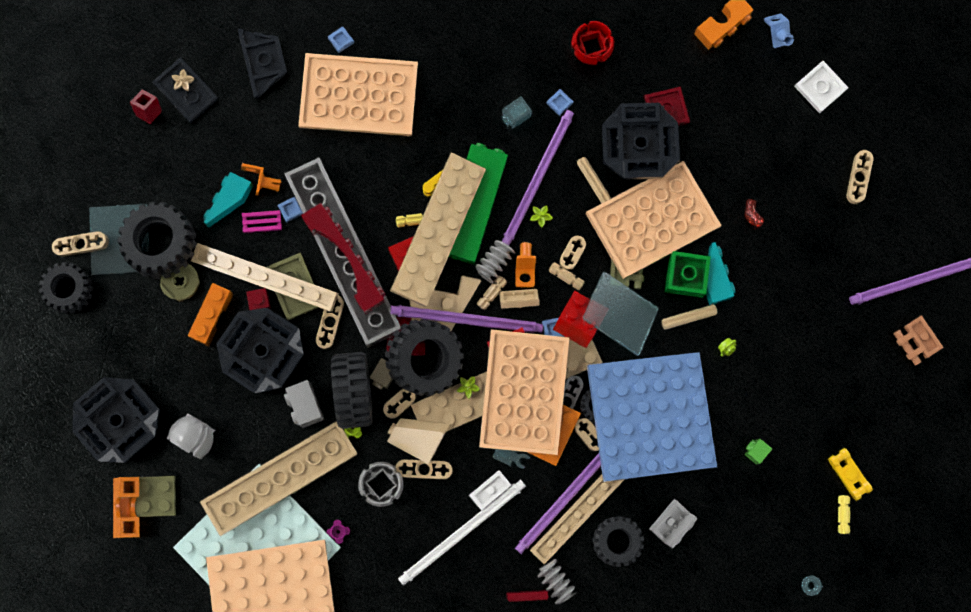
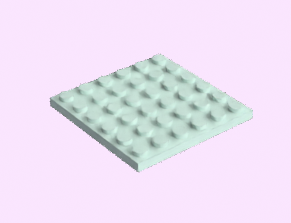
M258 464L253 470L260 467L261 465ZM288 496L221 537L208 515H206L173 548L209 585L206 557L325 540L329 560L341 547L291 496Z

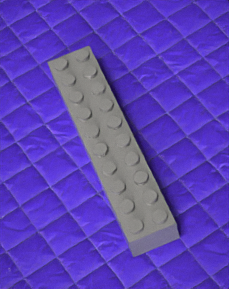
M320 158L285 173L303 214L319 203L323 207L328 206L333 214L331 219L334 223L338 222L344 231L341 233L344 239L349 238L354 246L352 251L355 255L359 254L364 261L363 268L365 271L370 270L375 278L373 283L376 287H381ZM318 233L314 234L367 348L393 336L392 334L396 330L401 331L396 316L390 314L391 306L386 296L383 297L385 303L365 315L354 298V295L357 294V283L348 259L329 239Z

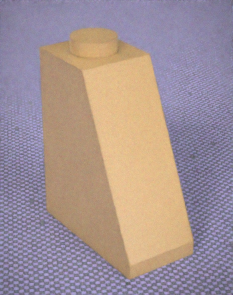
M400 418L397 424L393 423L388 431L390 437L387 442L429 464L449 425Z

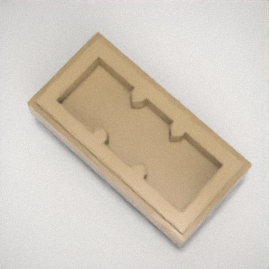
M537 289L499 292L501 309L539 306Z

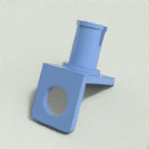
M777 14L764 18V21L771 27L774 48L784 45L790 46L794 42V39H792L794 37L790 34L789 20L785 16Z

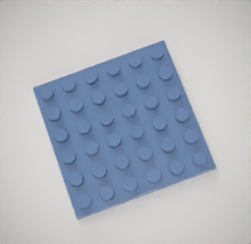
M699 352L587 366L603 482L717 467Z

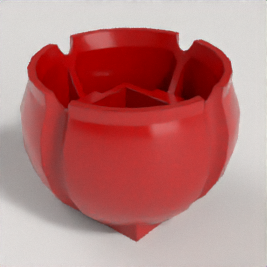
M590 21L588 25L582 24L576 29L572 37L571 46L575 50V56L581 62L588 65H596L598 61L601 63L606 61L614 49V38L611 36V30L605 24L598 21ZM597 38L601 50L587 55L583 42Z

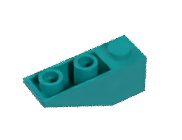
M231 172L228 176L224 177L221 183V191L215 194L212 201L214 203L213 206L204 215L203 219L207 227H211L245 203L253 188L250 181Z
M716 242L709 246L708 256L711 257L706 291L709 306L729 300L734 297L735 287L732 282H729L727 276L729 275L727 265L723 264L721 259L723 257L721 248L717 247Z

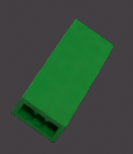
M476 143V145L471 144L467 160L486 170L450 251L449 258L475 265L508 155L503 150L487 149V146Z

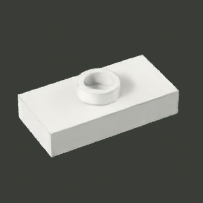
M497 471L469 496L480 510H483L507 490L511 484L500 471Z

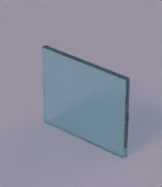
M142 204L89 208L90 233L102 232L109 239V244L104 250L91 252L92 276L138 273L120 254L119 248L121 246L118 244L117 238L121 237L118 231L120 227L124 226L122 222L124 218H129L131 216L129 212L133 209L135 211L139 210V206ZM147 232L142 241V251L149 256V233ZM98 237L97 241L90 240L91 243H97L99 245L100 242L103 241V239L100 237Z
M603 272L582 319L638 356L641 353L647 335L650 333V328L659 308L606 272Z

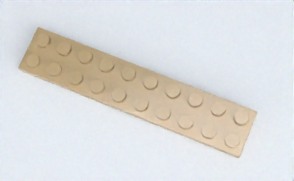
M569 339L565 380L586 371L588 365L602 363L592 340L588 347L584 348ZM487 372L475 376V385L480 388V391L472 392L470 399L466 397L465 392H457L458 388L463 386L459 383L440 394H434L411 404L417 420L444 423L449 425L447 431H450L482 417Z

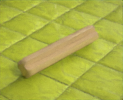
M587 158L579 159L577 164L600 202L604 203L610 200V195Z
M710 305L662 320V326L664 329H669L717 314V308L715 305Z

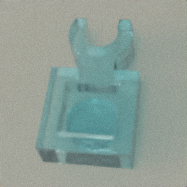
M496 449L492 458L509 466L514 461L519 468L524 469L525 466L521 465L519 460L522 457L529 459V456L523 453L516 454L517 451Z

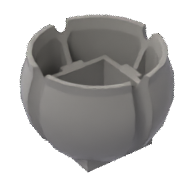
M187 414L186 417H182L172 425L167 439H170L173 444L186 452H193V456L202 459L212 448L213 432L215 430L206 423Z
M387 462L370 464L369 469L362 471L358 482L360 494L366 497V501L369 504L378 507L391 505L393 499H398L403 490L401 473L396 472V467ZM384 472L395 486L382 497H379L368 483Z

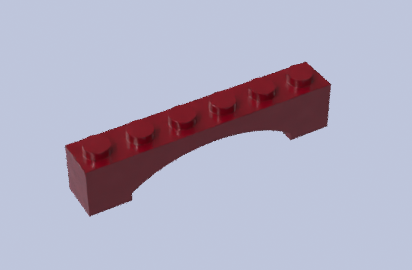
M319 203L302 214V219L313 235L318 233L329 239L348 259L357 283V294L354 295V298L365 315L385 303L383 297L386 295L380 286H375L373 283L375 278L370 270L365 271L363 268V259L359 254H354L352 251L354 246L349 238L344 239L341 233L344 231L338 222L334 223L331 219L333 214L328 206L323 207Z

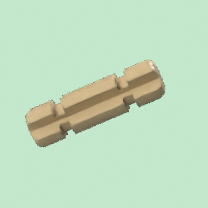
M553 263L549 268L550 273L557 274L558 278L569 285L572 284V287L580 290L584 284L582 279L576 278V275L565 268H560V265L557 263Z
M498 276L494 281L495 283L491 284L483 294L484 297L479 299L477 305L481 309H487L490 305L489 302H492L501 291L500 288L506 285L507 281L503 277Z

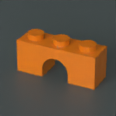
M730 0L725 4L722 12L726 15L728 22L718 23L712 17H709L697 27L694 34L708 50L713 46L717 48L724 41L723 38L728 35L730 37L738 30L736 27L741 23L745 25L752 18L750 15L753 9L745 0Z
M212 283L188 334L191 339L210 346L217 331L218 319L221 313L226 311L232 299L233 293L230 290Z
M119 477L113 479V538L139 537V517L135 513L136 498L139 497V477Z

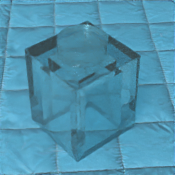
M519 97L503 108V116L501 117L507 126L510 124L512 128H515L531 117L532 110L524 99Z

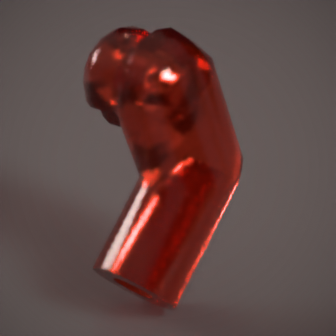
M748 199L745 218L753 226H761L764 219L755 211L757 201Z

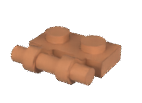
M922 316L904 326L908 332L906 335H903L901 330L893 333L897 338L896 342L899 346L903 347L907 353V358L912 360L914 365L922 362L918 357L920 353L925 358H928L943 348ZM911 338L918 347L915 350L908 342Z

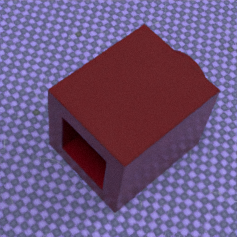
M143 89L130 102L136 117L149 124L162 112L157 97Z
M266 288L246 292L250 310L260 308L272 310L269 293Z

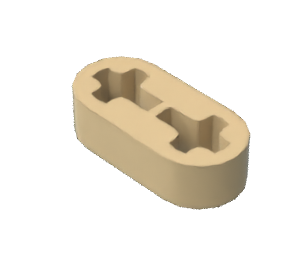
M574 236L570 239L559 261L561 268L572 270L576 266L586 247L584 238ZM580 241L582 248L578 247L576 252H573L574 244L572 242ZM570 254L573 255L571 259L573 264L566 266L563 259H567Z
M405 389L400 390L384 405L385 415L391 419L397 418L414 403L415 394L410 392L412 394L410 396L411 401L405 400L401 404L402 394L404 392L408 394L409 391ZM398 403L399 406L396 408L397 413L388 414V406L391 405L393 407Z
M579 419L574 427L575 432L590 450L599 451L597 446L591 445L593 441L589 437L592 435L594 439H597L595 426L588 419ZM580 422H581L582 424H585V423L588 424V426H587V430L589 431V434H588V435H587V433H586L584 430L581 431V432L579 431V428H580L579 423H580Z

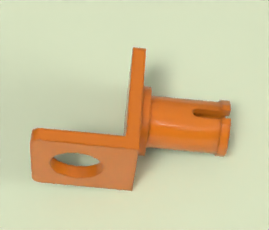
M242 163L241 170L259 174L255 195L258 196L259 190L262 188L279 191L281 179L264 177L263 167Z
M528 242L520 244V255L516 259V287L535 286L536 256H532V244ZM528 274L531 279L529 282H522L520 276Z

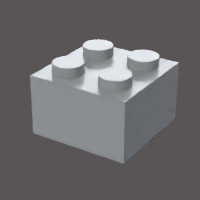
M308 380L285 388L287 394H284L287 404L293 408L294 412L291 413V416L296 425L305 428L325 420L312 384Z

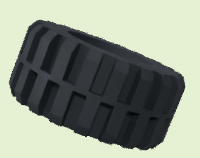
M149 202V206L142 204L139 206V210L135 211L133 209L129 212L131 214L129 218H124L122 221L124 226L120 227L118 231L121 237L117 238L118 244L121 246L119 251L124 260L134 270L149 278L151 276L153 279H160L161 276L164 278L171 277L173 272L178 274L181 272L180 268L182 266L185 268L188 266L187 260L189 258L192 259L194 256L192 249H196L197 243L194 240L196 233L192 229L193 226L190 221L176 207L169 206L164 202H160L159 205L156 202ZM157 226H169L173 230V240L169 248L155 256L144 254L142 251V241L146 233Z
M425 319L420 321L412 320L410 324L400 326L401 331L396 330L392 334L394 339L393 341L389 340L387 345L390 346V349L385 352V357L389 358V361L385 363L386 368L391 370L389 371L390 377L395 379V383L398 386L421 396H433L434 392L437 394L444 392V387L450 388L453 385L451 381L453 379L457 380L459 374H457L458 369L462 370L463 366L460 363V359L464 358L463 352L459 350L462 348L460 341L456 340L457 335L451 332L447 326ZM426 339L432 340L438 351L437 362L428 373L417 375L411 367L412 351L421 341Z
M363 352L335 354L331 359V376L338 427L347 429L370 426L372 424V401L366 354Z

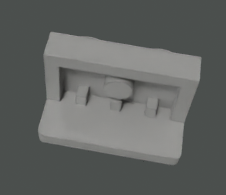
M674 499L649 529L662 542L674 548L675 545L680 543L685 533L693 527L697 518Z

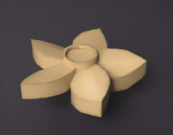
M184 69L180 72V76L172 75L173 80L176 81L174 90L182 86L184 90L189 91L188 84L194 81V77L187 76Z

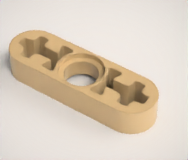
M867 150L860 151L854 157L847 190V199L852 204H859L866 196L873 163V155ZM864 155L868 161L863 164V168H859L862 165V160L859 158ZM857 172L864 175L865 179L863 182L856 180L855 174ZM857 186H863L858 189L860 197L855 199V195H852V193L856 191Z
M102 232L63 237L53 242L52 250L61 257L104 250L109 244V239ZM98 237L103 239V241L100 242V245L97 243H90L89 241H97ZM83 239L85 246L82 249H77L76 242ZM61 243L66 246L71 245V248H63V252L58 249V247H61Z
M339 295L337 299L341 305L335 308V313H338V316L333 313H327L328 310L324 309L316 343L323 350L330 349L335 341L344 309V301ZM333 317L336 320L335 325L327 327L325 325L326 318ZM323 328L327 331H333V334L328 333L327 338L330 340V343H326L325 346L320 341V338H324L326 334L325 331L322 332Z
M401 460L396 465V472H400L403 478L447 479L452 474V467L446 461H430L427 464L430 467L427 475H421L418 471L421 464H427L422 460ZM403 463H407V467H413L412 463H417L415 467L416 475H412L413 471H407L406 474H403L399 467H402ZM432 464H436L435 468H441L442 465H446L449 472H446L445 476H441V472H435L436 476H431L433 472Z

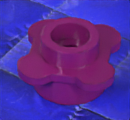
M335 520L333 522L334 525L326 533L335 539L337 544L343 542V538L350 533V529L343 526L340 520Z

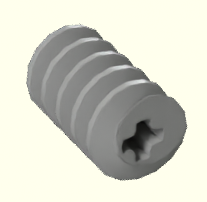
M498 240L494 242L496 247H490L491 253H485L487 259L481 258L480 262L482 265H476L478 274L492 284L491 276L498 277L495 271H503L500 264L507 266L504 259H512L509 254L510 252L516 254L510 246Z
M554 559L539 569L541 572L538 574V578L545 577L542 584H550L546 590H553L551 598L558 597L555 604H561L576 593H571L574 590V586L567 587L570 580H563L566 575L565 572L558 573L561 566L554 567L557 562Z

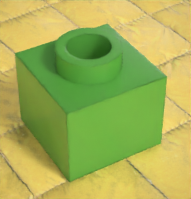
M761 439L752 440L746 447L748 451L745 453V456L756 465L761 464L772 448Z

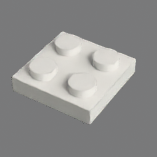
M824 61L794 86L819 113L848 89L845 83Z

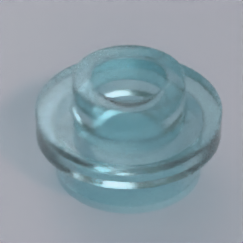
M807 576L803 579L802 590L804 593L814 596L821 591L822 584L817 577ZM810 582L814 583L813 589H809L808 584Z

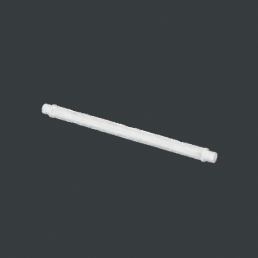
M521 480L516 484L513 483L497 499L410 569L404 571V574L398 578L403 585L408 581L411 582L415 576L517 494H520V491L526 487Z

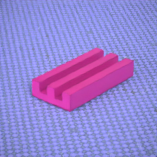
M280 210L242 213L243 233L282 230ZM277 216V218L247 220V218ZM265 223H277V224H278L277 226H264V227H251V228H248V226H247V225H252V224H265Z

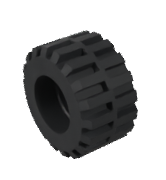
M62 262V265L54 264L53 269L49 267L47 275L43 273L42 277L44 280L39 283L42 286L39 292L43 295L41 298L48 306L67 314V312L75 313V310L81 311L83 305L87 306L89 304L87 300L92 298L90 292H93L92 280L81 268L72 263ZM67 278H73L76 283L75 291L67 298H60L57 292L59 284Z
M612 517L598 525L597 530L594 532L593 548L597 556L604 563L616 567L627 566L635 562L636 558L641 555L640 552L644 547V536L641 534V529L631 519ZM614 530H622L629 537V546L623 553H614L607 546V537Z

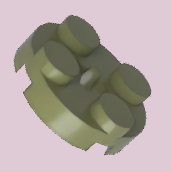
M190 264L186 268L182 266L180 268L181 272L178 274L171 273L169 278L161 276V289L169 298L183 301L191 298L197 292L200 285L199 275ZM177 277H184V284L182 286L175 285Z

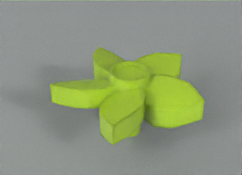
M533 206L535 215L531 217L530 221L538 220L541 228L545 221L553 218L547 213V206L542 207L541 211Z
M471 377L468 381L460 378L463 386L459 387L457 392H465L466 397L470 399L472 392L480 391V388L475 385V377Z

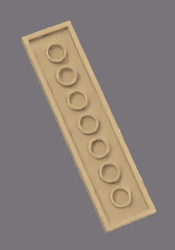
M454 153L449 155L392 285L391 292L423 307H427L484 175L485 168Z
M336 421L200 501L221 537L357 456V452L343 429L338 427Z

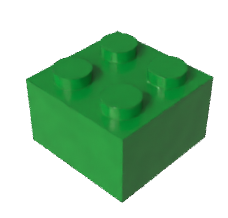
M672 251L669 255L665 292L703 298L707 291L711 257Z

